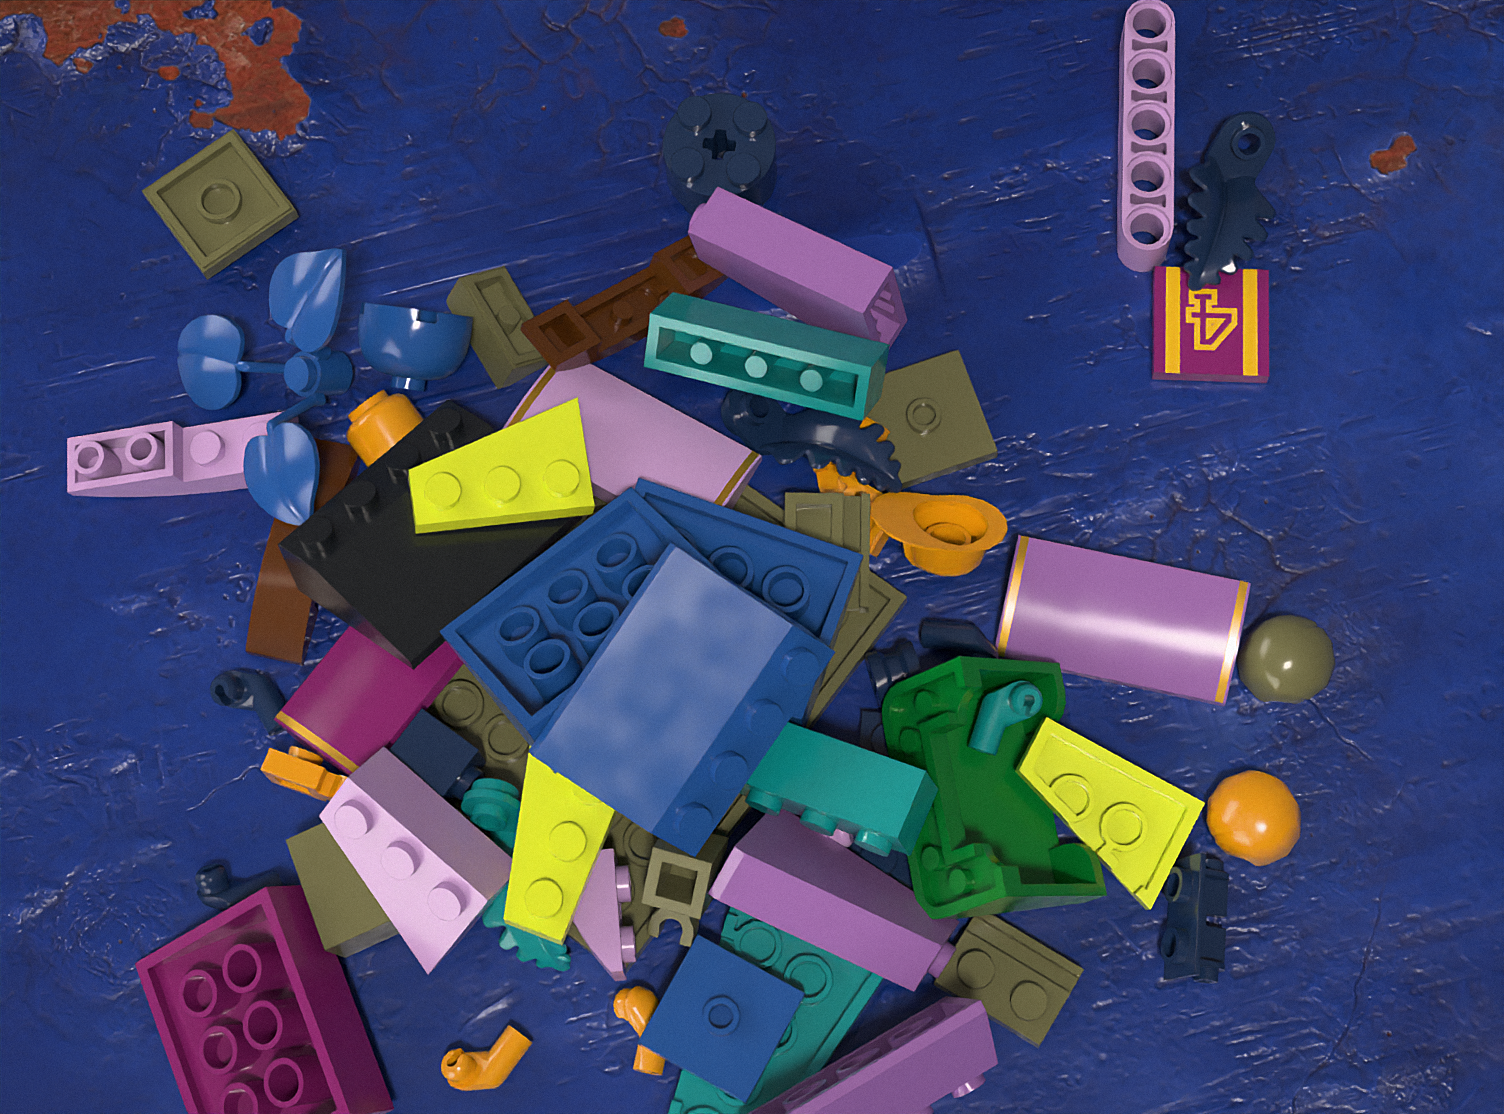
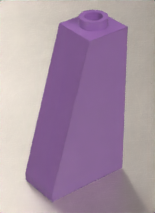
M720 187L715 189L707 203L700 204L693 213L688 234L701 261L808 325L890 344V349L906 324L907 317L892 266Z
M781 809L778 816L766 813L734 846L708 892L710 896L722 903L913 992L927 973L938 979L957 947L947 941L959 924L958 920L931 919L916 901L912 890L828 836L826 838L824 835L805 827L799 822L800 818L783 809Z

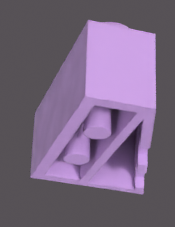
M384 746L347 777L319 815L427 974L465 937L509 882L512 858Z

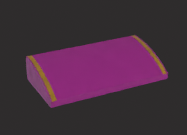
M349 626L273 720L300 744L350 776L383 746L390 750L421 709L425 711L428 709L464 663L445 641L413 670Z

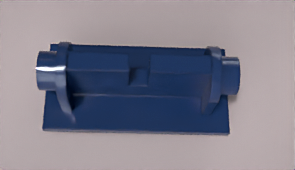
M1205 853L1176 859L1164 884V894L1168 901L1167 930L1161 942V955L1165 962L1164 980L1166 981L1194 976L1193 981L1214 984L1218 983V973L1225 971L1226 929L1206 926L1207 916L1216 918L1227 917L1228 881L1230 874L1224 872L1223 861L1206 859Z

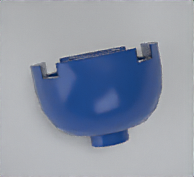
M361 302L358 322L359 345L364 359L374 370L392 376L390 387L425 391L426 380L445 379L457 371L465 359L471 339L473 317Z

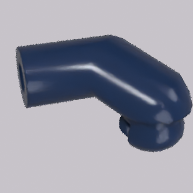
M232 670L216 676L211 682L210 694L218 705L256 711L269 736L285 731L273 720L285 706V703L268 676Z

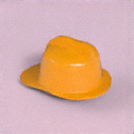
M888 492L877 496L870 506L873 521L879 529L891 538L902 542L903 553L909 562L928 573L939 576L956 577L966 575L975 570L980 565L986 551L1001 543L1008 531L1007 520L998 508L984 500L965 495L938 496L911 492Z

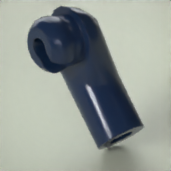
M926 619L923 623L921 631V644L923 648L955 651L958 656L1000 659L999 652L978 626L974 624Z
M218 863L202 867L195 875V882L199 887L197 891L198 898L204 905L220 911L227 910L264 887L283 886L276 870L245 883L228 878L224 866Z

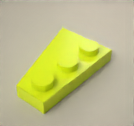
M578 397L409 469L408 480L416 534L593 514L595 504Z
M1047 717L1042 718L1015 772L1083 844L1092 848L1097 854L1099 861L1145 910H1151L1205 803Z

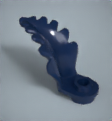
M1245 111L1227 119L1206 152L1204 164L1191 167L1190 169L1192 180L1204 189L1203 192L1193 193L1188 197L1189 205L1202 214L1201 219H1193L1187 223V231L1197 235L1196 240L1188 241L1185 245L1186 254L1194 258L1184 264V270L1189 273L1188 286L1192 291H1199L1206 284L1219 285L1221 282L1219 271L1228 275L1237 273L1238 265L1234 255L1245 261L1252 259L1254 251L1244 238L1248 237L1264 242L1268 237L1267 231L1257 220V217L1273 219L1276 211L1256 187L1255 180L1271 155L1276 139L1271 123L1259 113ZM1248 133L1257 135V141L1253 147L1249 149L1238 147V142L1243 135Z
M732 388L726 395L721 406V416L724 425L732 434L739 436L752 451L762 456L772 455L780 465L793 463L800 457L807 458L810 466L814 469H822L832 462L836 465L839 475L843 477L850 476L854 471L856 472L858 482L863 485L873 481L878 491L901 492L903 485L898 476L901 463L898 460L890 461L889 459L895 451V445L891 441L877 442L878 438L885 432L881 424L875 423L860 429V424L862 423L860 420L812 408L798 414H787L775 399Z

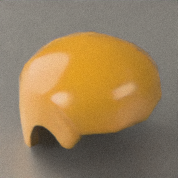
M1247 770L1223 779L1208 798L1207 826L1210 834L1215 838V843L1227 855L1244 859L1255 866H1266L1288 856L1300 838L1301 811L1288 786L1275 776L1262 771Z

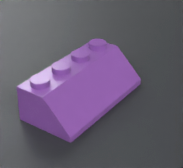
M946 996L747 1114H933L932 1103L950 1092L953 1098H957L977 1089L986 1081L983 1073L998 1064L987 1011L981 1000Z

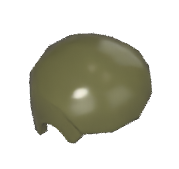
M1295 615L1275 616L1261 622L1243 637L1236 657L1240 680L1256 698L1263 702L1278 701L1298 704L1305 699H1311L1328 686L1336 665L1333 643L1326 631L1318 627L1315 621Z

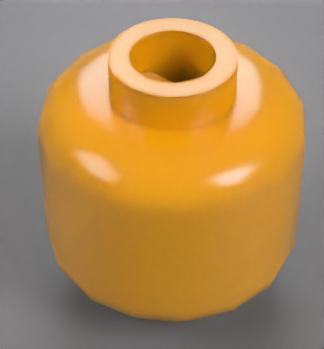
M382 390L367 399L348 415L352 424L346 432V438L365 465L369 467L420 424L424 418L406 395L396 393L389 396L385 390Z

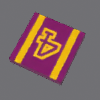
M1155 266L1152 291V379L1267 383L1269 378V270L1238 269L1234 275H1228L1219 271L1218 273L1221 277L1219 285L1206 284L1201 290L1192 291L1188 286L1189 273L1184 270V267Z

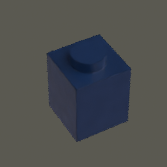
M424 709L418 712L389 750L452 806L458 799L462 801L463 795L471 790L474 781L485 776L481 769L486 762L479 749Z

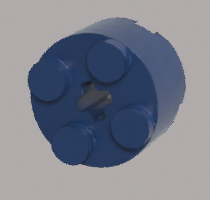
M714 93L700 97L690 96L679 104L677 112L669 121L664 133L663 154L669 189L673 196L685 207V211L693 215L700 204L708 202L717 187L754 204L760 205L762 203L763 206L771 197L777 180L775 134L764 107L757 102L727 93Z

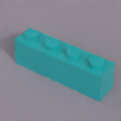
M672 292L650 313L644 367L863 421L881 398L890 344Z
M787 722L740 791V794L747 796L745 803L763 813L778 816L781 809L800 815L799 822L815 832L833 836L836 829L856 836L854 842L858 846L872 853L887 857L891 849L911 856L938 788L926 770Z

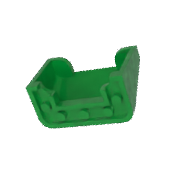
M959 656L895 684L886 694L882 706V722L889 758L926 770L938 788L911 856L907 855L916 901L931 919H959L1079 904L1107 896L1103 872L1097 854L1091 847L1082 843H1070L1060 846L1053 811L1015 772L1042 718L1047 717L1058 723L1064 713L1066 694L1060 663ZM1021 680L1032 683L1040 690L1043 697L1040 711L1028 719L1005 728L996 756L968 747L982 700L988 693Z

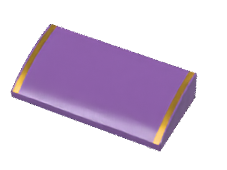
M1018 535L995 649L999 652L1000 659L1060 663L1062 673L1225 706L1251 583Z

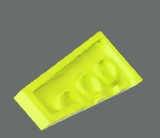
M528 753L503 919L505 924L563 945L617 811L558 772L555 774L549 766L533 757L530 753Z

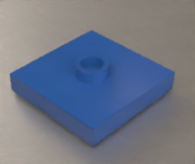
M697 935L637 1043L639 1046L747 1105L802 1004L805 993Z

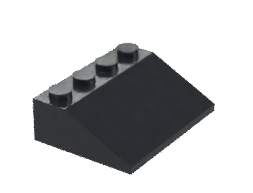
M447 400L278 544V547L299 591L414 670L445 642V639L439 632L441 629L548 550L582 519V516L416 534L408 480L409 469L496 432L485 421L452 401Z

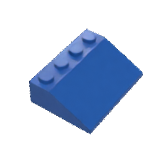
M642 478L638 479L634 490L722 575L803 625L834 650L863 561V554ZM829 663L788 721L789 723L806 728Z
M630 487L439 632L522 737L532 746L670 542L717 572L719 571Z
M670 542L528 752L643 829L696 857L827 666L835 651L797 621Z

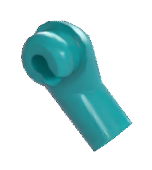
M1021 680L988 693L982 700L968 747L996 756L1005 728L1028 719L1040 711L1043 703L1040 690L1032 683Z

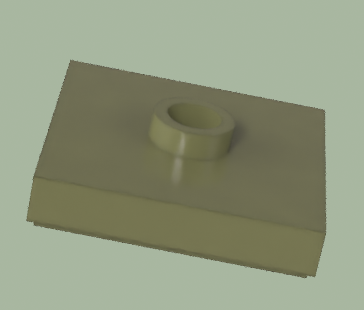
M234 129L142 190L147 201L207 280L299 217L296 209Z
M959 350L885 374L881 398L867 417L891 431L885 441H891L895 445V451L889 459L890 461L898 460L901 463L898 476L903 485L902 489L997 458V447Z

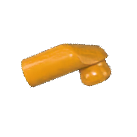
M635 986L620 990L615 996L613 1007L616 1016L628 1021L641 1037L660 1002L649 989ZM638 1045L633 1070L662 1076L666 1060Z
M508 1025L489 1051L464 1052L461 1048L449 1051L441 1061V1072L450 1086L462 1091L494 1089L504 1083L532 1045V1042Z

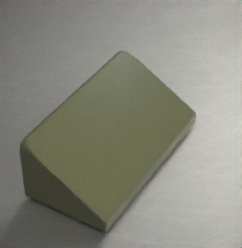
M505 266L458 278L447 297V305L452 314L473 317L470 344L498 389L510 386L548 365L547 361L520 330L522 323L535 316Z

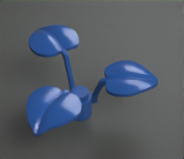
M341 248L296 253L286 257L274 270L269 286V308L272 318L278 325L287 328L285 341L302 350L290 358L287 363L241 360L245 347L244 332L235 321L222 315H204L192 320L183 329L177 347L179 352L177 363L184 388L192 401L204 409H226L237 399L241 390L240 371L284 374L287 386L296 394L307 397L269 420L266 425L267 435L256 436L250 439L245 448L243 461L246 485L258 505L276 519L298 526L314 514V502L319 484L320 460L318 448L312 434L302 425L289 421L313 406H323L326 403L325 396H336L345 393L350 387L353 377L349 358L343 352L331 350L330 347L326 346L335 333L344 295L347 250Z

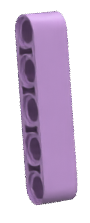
M1139 0L1133 3L1127 10L1120 41L1117 252L1119 259L1126 267L1138 272L1152 271L1155 266H1160L1163 263L1174 228L1175 18L1170 7L1161 0ZM1148 29L1157 33L1158 36L1146 38L1139 35L1136 31ZM1138 79H1149L1155 82L1158 87L1152 89L1142 88L1135 81ZM1140 129H1147L1154 132L1158 138L1145 140L1136 136L1134 132ZM1138 180H1147L1155 184L1158 189L1152 192H1145L1136 188L1133 183ZM1141 231L1149 232L1158 241L1154 244H1142L1136 241L1132 234Z

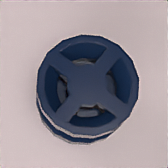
M911 641L898 644L894 652L882 654L878 651L864 654L869 679L880 710H882L884 698L891 687L922 673Z

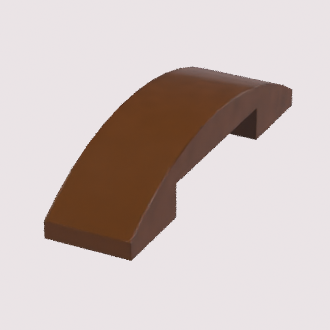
M688 235L654 253L649 267L574 307L568 300H565L522 323L520 330L555 372L579 368L615 354L647 337L650 313L672 292L703 299L724 282L728 276L698 258Z
M314 438L320 460L319 484L314 502V513L357 477L362 459L351 445ZM274 517L255 590L245 651L250 655L303 666L319 611L315 607V601L298 590L278 547V544L299 526L283 522Z

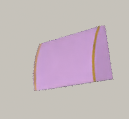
M592 364L555 372L549 365L529 389L503 427L505 429L578 397L593 495L608 504L630 487L634 489L638 479L642 478L733 509L762 461V455Z

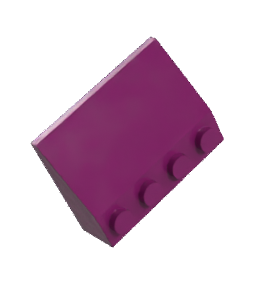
M302 885L264 887L135 963L188 1114H386L394 1110L339 959L336 954L324 950Z

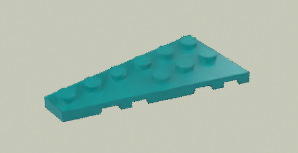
M730 906L721 933L719 946L804 992L805 998L747 1105L682 1069L668 1114H747L824 1069L885 978Z

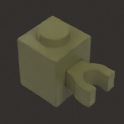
M711 833L696 857L660 838L657 840L652 848L641 901L643 904L657 907L649 921L646 935L658 938L664 929L665 919H675L681 924L683 929L679 944L691 947L698 933L699 920L714 899L708 892L723 867L729 838Z

